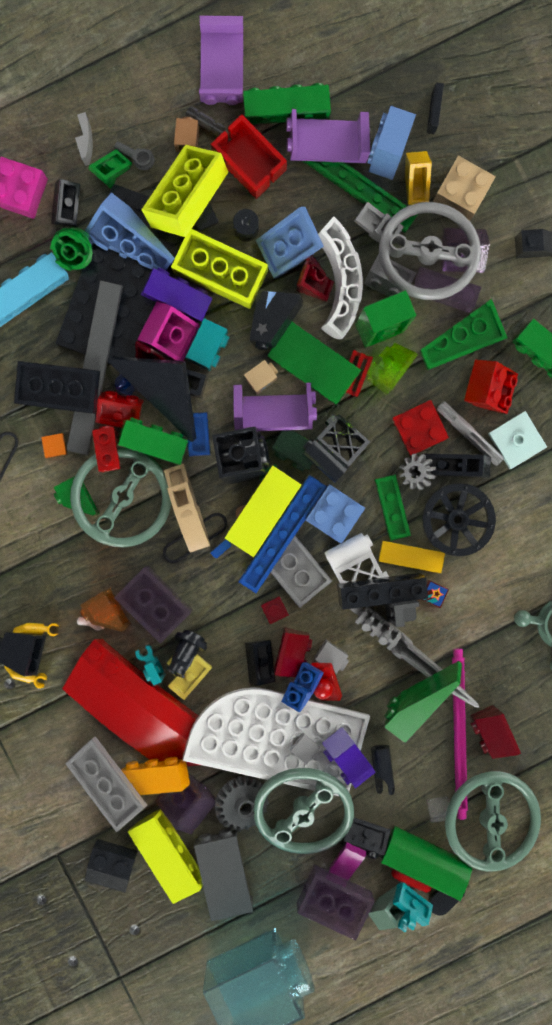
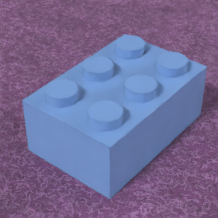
M390 106L388 114L383 113L367 162L371 164L369 172L393 180L416 114Z

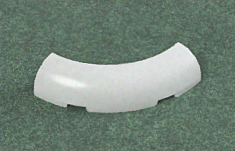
M333 217L318 234L324 246L322 249L332 266L335 279L334 303L321 329L333 338L343 339L356 318L359 303L362 299L363 276L359 255L355 252L348 232Z

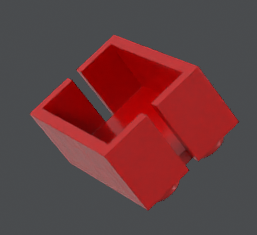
M243 114L228 127V133L224 131L211 143L212 151L222 154L227 170L255 199L270 187V181L274 183L287 170V160Z

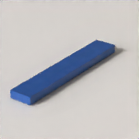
M311 475L307 476L238 581L255 593L258 592L327 488L326 485Z

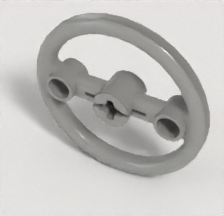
M422 202L403 208L389 220L381 235L379 258L385 275L400 291L406 290L409 296L422 300H438L453 296L468 285L478 269L481 258V246L474 226L461 212L445 204ZM422 213H435L450 218L457 223L466 234L469 245L460 244L457 247L443 246L441 240L435 236H428L422 242L408 241L401 234L394 236L392 234L401 222L411 216ZM393 244H399L402 248H395ZM458 253L464 254L466 258L460 257ZM403 254L417 256L418 260L424 265L435 264L438 259L452 261L457 267L467 266V269L460 279L447 287L423 289L409 284L402 279L394 269L389 255L394 258H399Z

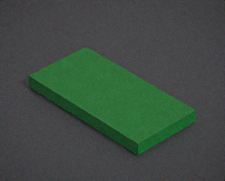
M291 322L275 348H272L267 355L270 360L303 383H311L313 390L336 406L361 372V369L293 322Z

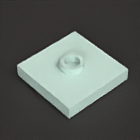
M526 411L488 433L509 469L516 467L547 448Z

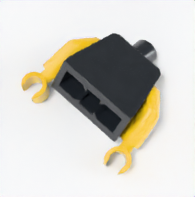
M25 623L15 627L13 632H6L3 638L0 637V663L4 665L11 678L26 683L34 682L37 688L44 687L45 684L39 683L37 680L39 678L47 680L48 678L44 673L37 674L47 636L43 633L47 632L50 636L58 635V633L50 632L51 626H59L57 623H51L49 626H44V624Z

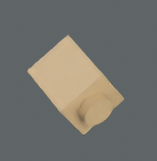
M264 360L244 374V378L257 395L277 381L276 374L278 371L271 362L267 364Z

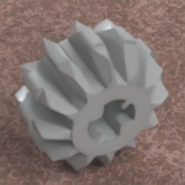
M412 454L411 459H404L407 465H400L404 473H400L399 476L406 477L403 484L407 485L410 483V489H415L417 486L419 490H422L424 485H431L429 479H435L436 477L434 474H431V471H435L436 467L429 466L432 463V459L425 461L426 456L424 454H421L419 458L417 454ZM416 468H418V471L421 472V475H417V473L414 472Z

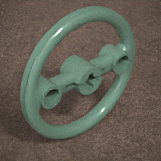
M118 447L119 457L133 459V464L123 484L112 491L110 495L111 503L104 514L96 520L95 524H91L84 515L80 500L82 483L89 471L97 465L96 454L84 462L74 477L70 501L74 517L87 535L104 545L123 548L141 544L159 532L169 516L171 500L167 490L169 487L165 473L158 463L144 453ZM134 466H140L143 469V475H136L133 471ZM148 471H152L159 482L162 494V504L156 520L147 530L138 535L126 538L110 536V531L114 527V521L118 514L133 501L135 487ZM129 483H131V485L129 486L128 490L125 492L124 499H126V500H123L122 502H120V503L117 505V507H116V509L114 510V512H112L113 508L115 507V505H116L117 502H118V499H119V496H118V495H120L121 493H123V492L126 490V488L128 487ZM101 519L109 521L110 528L108 530L100 528L99 521Z
M312 768L288 769L272 776L259 789L255 797L253 809L255 824L262 836L279 849L297 854L318 853L335 846L349 832L354 819L352 797L344 784L329 773ZM290 780H316V790L309 797L300 796L296 798L293 802V813L287 819L277 821L275 828L271 829L263 815L264 802L270 792L277 786ZM333 794H338L344 805V818L338 829L325 839L316 842H292V832L298 826L308 827L314 822V810L321 803H329L333 799Z
M500 771L478 774L462 784L453 795L445 818L446 836L454 853L468 866L486 872L505 870L520 862L533 848L541 825L540 807L533 791L519 778ZM502 783H508L517 788L524 795L530 809V826L525 840L507 857H505V851L501 848L500 837L508 826L507 819L500 813V799L504 795ZM480 785H482V792L486 795V808L479 817L481 825L487 830V843L483 847L484 860L477 859L467 853L461 846L456 834L458 809L465 797ZM495 786V790L490 793L491 788Z

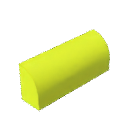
M272 466L225 539L252 557H255L302 485Z
M162 808L149 814L128 830V834L173 904L201 890L203 884L199 866Z

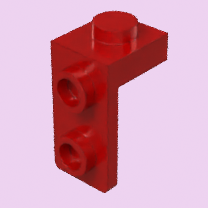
M102 426L99 429L92 430L98 471L107 472L120 469L116 443L119 436L113 426Z

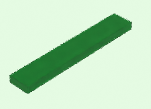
M303 161L364 205L369 202L384 215L388 214L393 217L397 212L407 207L345 162ZM418 214L400 223L404 226L401 230L402 232H407Z

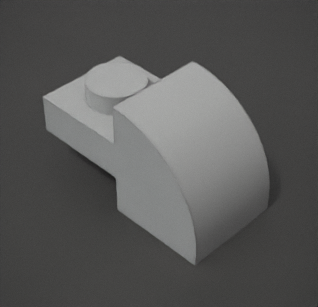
M367 202L354 219V222L369 233V237L380 243L382 232L392 217L388 214L384 215ZM399 224L392 235L399 234L404 226Z

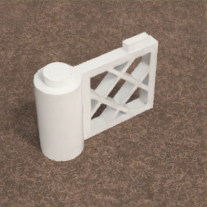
M360 533L324 552L339 583L349 582L343 580L340 575L341 572L347 569L355 571L352 581H356L358 572L369 575L368 579H372V576L376 578L389 577L386 571L382 573L370 547L373 546V543L368 534L364 536ZM370 558L373 564L371 571L360 570L361 562Z

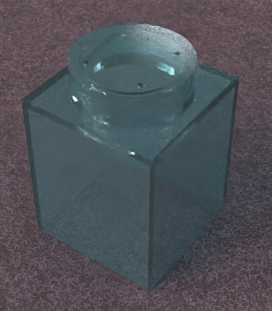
M276 928L207 961L203 994L218 1025H292L305 1018L303 997L315 992L313 979L297 942L292 939L282 943Z

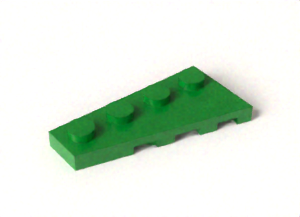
M490 299L420 350L427 371L508 338L493 300Z

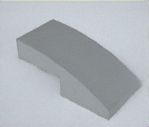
M86 112L77 114L83 135L75 139L81 159L85 166L90 165L92 157L93 138L89 119Z

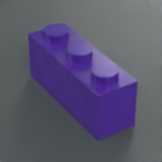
M153 268L140 295L154 302L158 301L171 305L197 323L202 322L212 300V297L208 296V292L199 287L194 289L188 286L189 282L182 278H177L176 280L170 277V273L162 268H157V270Z

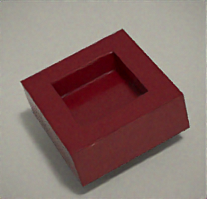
M280 596L261 604L269 624L289 616Z

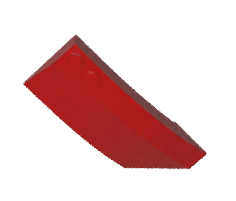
M94 639L81 655L62 688L86 711L128 745L150 760L158 759V762L165 761V759L170 757H177L178 760L183 758L191 728L199 716L159 685L153 686L151 681L148 682L144 673L103 639ZM186 761L187 767L200 765Z

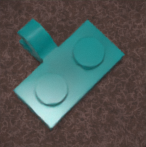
M147 645V655H142L139 649L135 651V654L139 660L146 662L143 673L147 681H151L154 686L162 682L166 674L158 657H154L152 647Z
M404 882L397 884L393 904L405 913L399 920L398 928L406 932L407 927L413 931L416 927V922L421 926L429 925L433 905Z

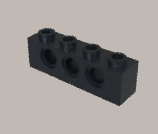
M421 573L337 583L339 605L343 610L428 599L426 577Z

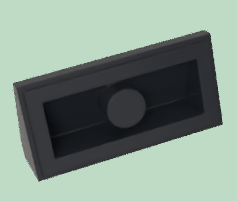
M61 178L55 182L51 224L77 226L80 195L79 183Z
M271 640L245 643L250 685L259 686L275 682Z

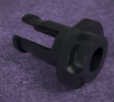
M184 630L183 633H176L174 638L179 643L172 656L170 666L166 668L171 674L183 679L197 653H205L207 649L205 639L189 630Z

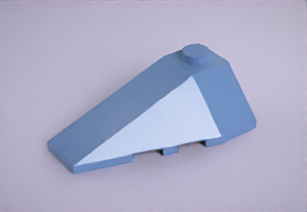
M113 193L103 201L85 229L93 243L100 248L120 253L119 256L123 258L130 257L149 269L154 268L157 270V268L167 270L175 259L136 213Z

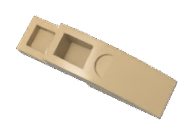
M183 463L165 469L164 473L169 487L167 488L189 552L211 546L200 508L196 503L186 465Z

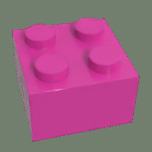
M1 156L0 208L35 219L48 181L43 171Z

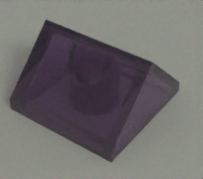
M461 228L443 229V246L457 247L460 244L469 245L467 236ZM475 229L481 246V258L476 272L484 273L490 242L486 229ZM458 253L460 257L466 258L464 254ZM442 260V271L465 272L467 266L457 267L452 261Z

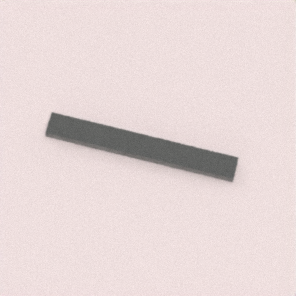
M100 281L83 369L100 371L97 403L102 393L123 289L122 285ZM74 411L67 451L89 455L96 414Z

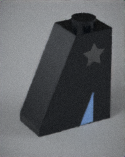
M258 290L250 334V341L255 348L260 350L275 348L303 306L300 294Z

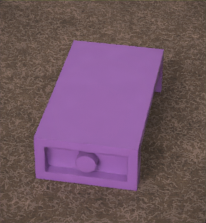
M200 16V101L208 105H214L217 102L228 105L243 103V16Z
M292 109L290 118L286 119V132H290V138H287L286 150L290 152L291 161L367 162L370 155L369 112H360L357 121L297 119L296 109Z
M306 383V394L272 396H243L242 385H233L235 430L254 426L259 431L313 429V420H317V408L312 407V404H316L315 391H311V383Z

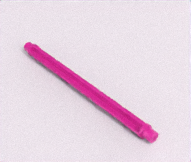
M455 648L453 649L452 664L457 661L462 663L460 686L465 690V657H463V649ZM453 695L456 792L467 781L465 701ZM467 796L458 809L457 819H467Z

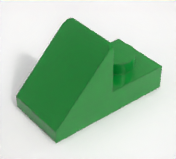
M115 149L89 165L88 169L106 186L112 189L116 178L130 170L132 162Z

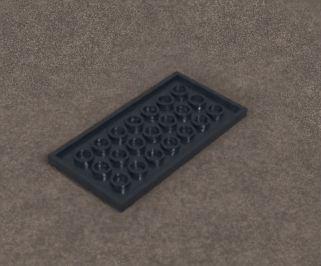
M113 184L110 194L113 193L126 203L175 258L185 237L151 228L142 211L143 206L150 197ZM93 243L91 262L82 269L56 344L86 355L100 281L123 286L109 358L112 356L136 358L135 342L139 341L137 339L156 302L140 295L152 269L140 265L137 260L130 257L123 258L119 256L120 253L108 249V251ZM174 260L172 261V263L169 265V267H168L167 270H166V271H168V272L170 273V274H169L170 277H172V275H173V271H172V269H171V266H172Z

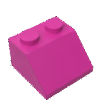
M157 301L137 340L175 361H183L201 325L173 306Z

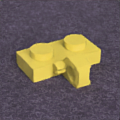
M197 654L191 666L187 669L184 675L185 678L175 676L168 687L185 700L212 669V666ZM171 656V658H170V659L168 660V662H167V664H168L169 666H170L171 661H172V656Z

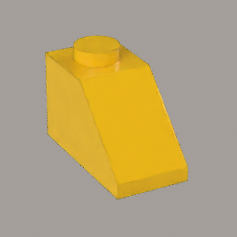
M427 151L406 153L405 180L408 205L429 202L432 162Z

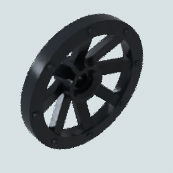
M462 483L450 484L434 492L426 502L422 514V526L428 541L439 551L452 556H467L481 550L491 539L496 524L495 510L487 495L472 485ZM461 491L457 507L454 509L446 494ZM468 493L480 501L467 510H463ZM439 499L443 502L448 514L432 511ZM484 507L487 522L469 519L470 515ZM455 516H458L460 518V521L457 524L454 522ZM431 518L445 520L447 523L433 532ZM468 525L485 528L483 535L478 541L468 530ZM451 528L450 547H448L437 538ZM459 530L471 546L457 548Z

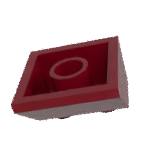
M284 627L274 667L275 675L285 677L297 676L302 663L307 662L304 659L306 651L310 652L313 640L309 639V633Z
M494 705L470 715L473 720L470 725L475 735L479 734L482 740L479 742V745L484 754L487 753L492 759L521 754L504 714Z

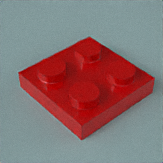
M431 400L392 418L409 456L449 438Z

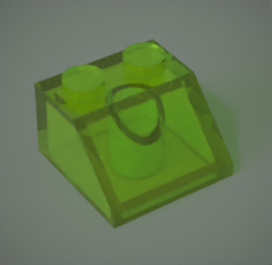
M396 343L391 348L386 346L379 355L383 359L378 365L374 362L367 372L370 375L367 381L386 395L393 390L418 356L416 352Z

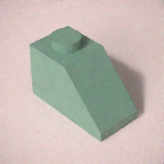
M397 885L379 897L368 911L369 916L379 930L397 928L399 920L405 914L393 904Z

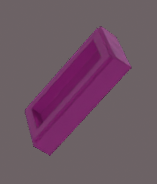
M346 843L330 865L329 872L349 880L365 859L366 851Z

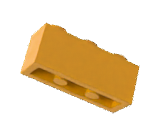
M170 757L161 762H158V759H151L141 764L138 761L126 763V766L121 769L140 795L180 792L190 785L186 761H183V759L178 760L177 757Z

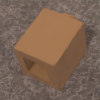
M191 117L176 118L174 137L176 152H181L185 145L198 147V120Z

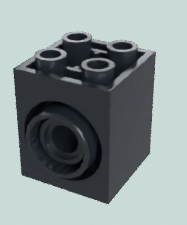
M255 426L212 435L218 473L221 480L229 485L265 478L269 472V452L265 437Z

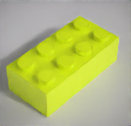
M190 145L183 147L142 208L151 228L187 237L228 174L221 153Z
M191 229L187 237L184 238L171 269L173 274L251 309L258 290H260L267 275L268 264Z

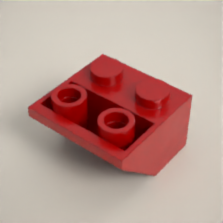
M475 360L464 401L476 407L508 414L512 404L514 388L518 381V373L497 361Z

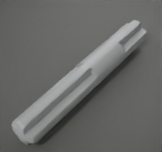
M442 402L437 407V411L455 429L467 438L482 454L491 457V462L497 466L502 462L503 456L446 402Z

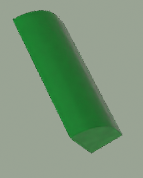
M394 826L388 839L385 855L381 857L382 864L461 901L472 873V867L464 863L457 855L397 826Z

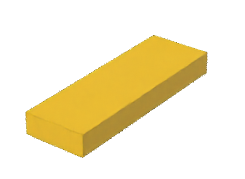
M382 541L378 561L442 573L445 553Z

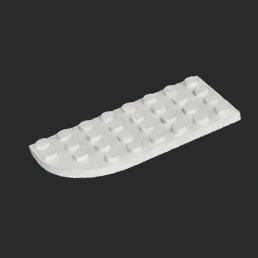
M242 688L218 697L200 713L191 728L182 759L183 761L265 780L288 769H318L336 777L350 791L351 783L349 785L345 783L340 776L343 771L334 760L330 762L324 755L323 751L326 749L322 742L343 727L361 751L370 715L309 700L302 711L297 712L281 702L285 693L263 688ZM302 733L306 734L320 746L318 752L307 765L289 750ZM296 779L284 782L283 784L315 791L317 781Z

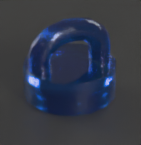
M121 374L116 378L115 387L120 394L130 395L136 390Z

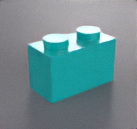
M204 318L186 355V359L211 371L212 366L216 368L221 358L218 354L221 348L225 349L230 339L227 336L228 329Z

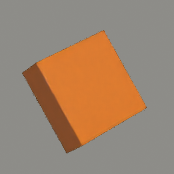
M63 433L41 437L45 458L68 455Z

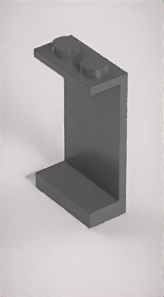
M229 828L223 829L214 835L210 833L202 834L195 839L194 844L211 921L253 912L252 895L249 894L237 840L238 833L237 830L232 831Z

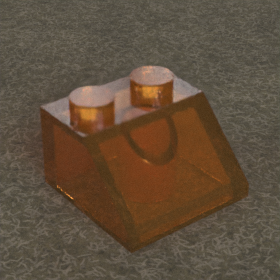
M110 588L80 605L82 608L80 612L86 621L89 620L93 625L120 632L131 625Z

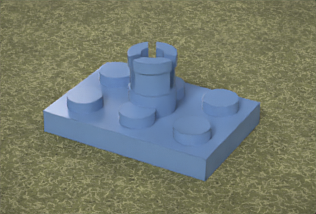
M299 207L256 239L274 279L279 278L324 247L306 207Z

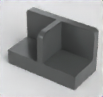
M413 600L385 604L387 620L395 627L405 626L404 622L414 621L417 617L416 607H420L419 602Z

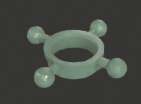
M552 600L542 607L538 616H532L525 610L516 612L514 621L518 626L537 625L538 633L542 640L552 647V636L548 630V620L552 614Z

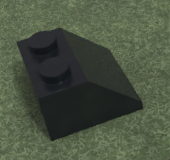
M97 839L87 866L85 881L126 893L138 851Z

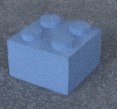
M329 484L305 521L342 544L365 510V507Z

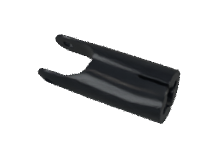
M389 745L371 747L373 769L376 772L374 773L376 791L378 794L382 793L383 779L388 786L389 795H393L395 793L390 747Z

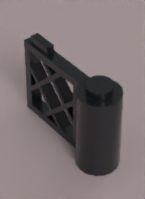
M332 414L325 422L327 427L314 441L310 438L302 447L305 450L303 455L334 483L337 482L370 443L366 437L340 414L337 416ZM337 422L344 428V432L336 431L335 424ZM324 436L332 437L334 445H329L322 438ZM338 437L346 438L347 446L339 445ZM351 438H356L362 445L360 447L352 446ZM340 451H348L349 461L341 456Z

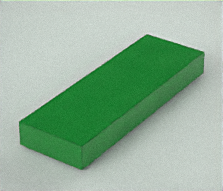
M396 474L374 479L389 541L411 536Z

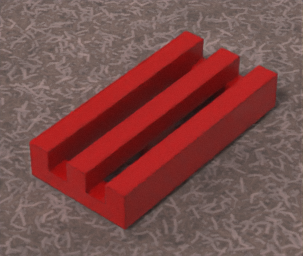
M353 350L349 362L353 364L355 356L358 357L359 360L356 366L360 369L363 360L367 361L356 391H352L355 383L354 380L346 392L358 398L373 357Z

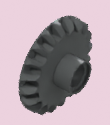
M241 776L228 781L220 789L215 800V813L224 827L232 831L238 830L241 832L243 829L249 830L251 826H256L253 809L255 797L263 785L260 781L253 777ZM268 796L264 802L263 815L267 813L266 808L269 805ZM247 803L244 808L240 809L243 804Z

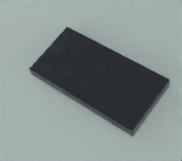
M18 361L14 404L96 414L100 371Z

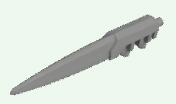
M370 606L365 609L361 607L350 609L358 615L355 623H361L363 631H371L370 636L374 637L376 635L381 645L387 644V649L391 650L397 658H403L427 677L442 670L415 647L413 642L403 632ZM460 685L452 692L453 695L479 708L478 703Z

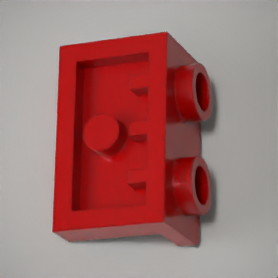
M114 391L102 392L98 398L95 422L122 428L124 420L130 421V417L140 420L144 400L134 395H118Z

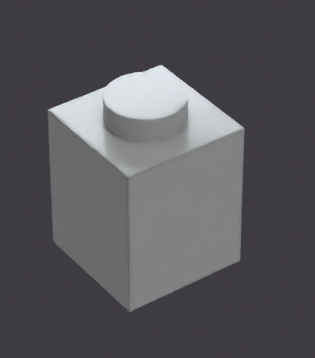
M325 639L314 656L315 660L319 663H332L336 674L339 670L343 671L349 662L347 659L348 654L327 639Z

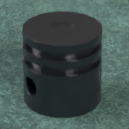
M250 209L239 210L233 218L234 233L239 240L244 242L252 241L259 233L258 216Z

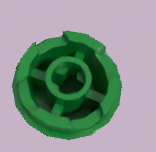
M63 228L53 236L50 250H53L56 258L55 262L60 267L68 271L80 270L87 267L91 262L93 241L85 230L80 228Z

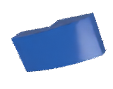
M303 662L294 682L289 683L281 702L297 712H301L314 693L324 672L307 662Z

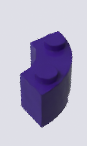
M343 727L322 742L326 749L323 751L324 755L330 762L334 760L343 771L340 776L347 785L352 783L356 789L376 773Z

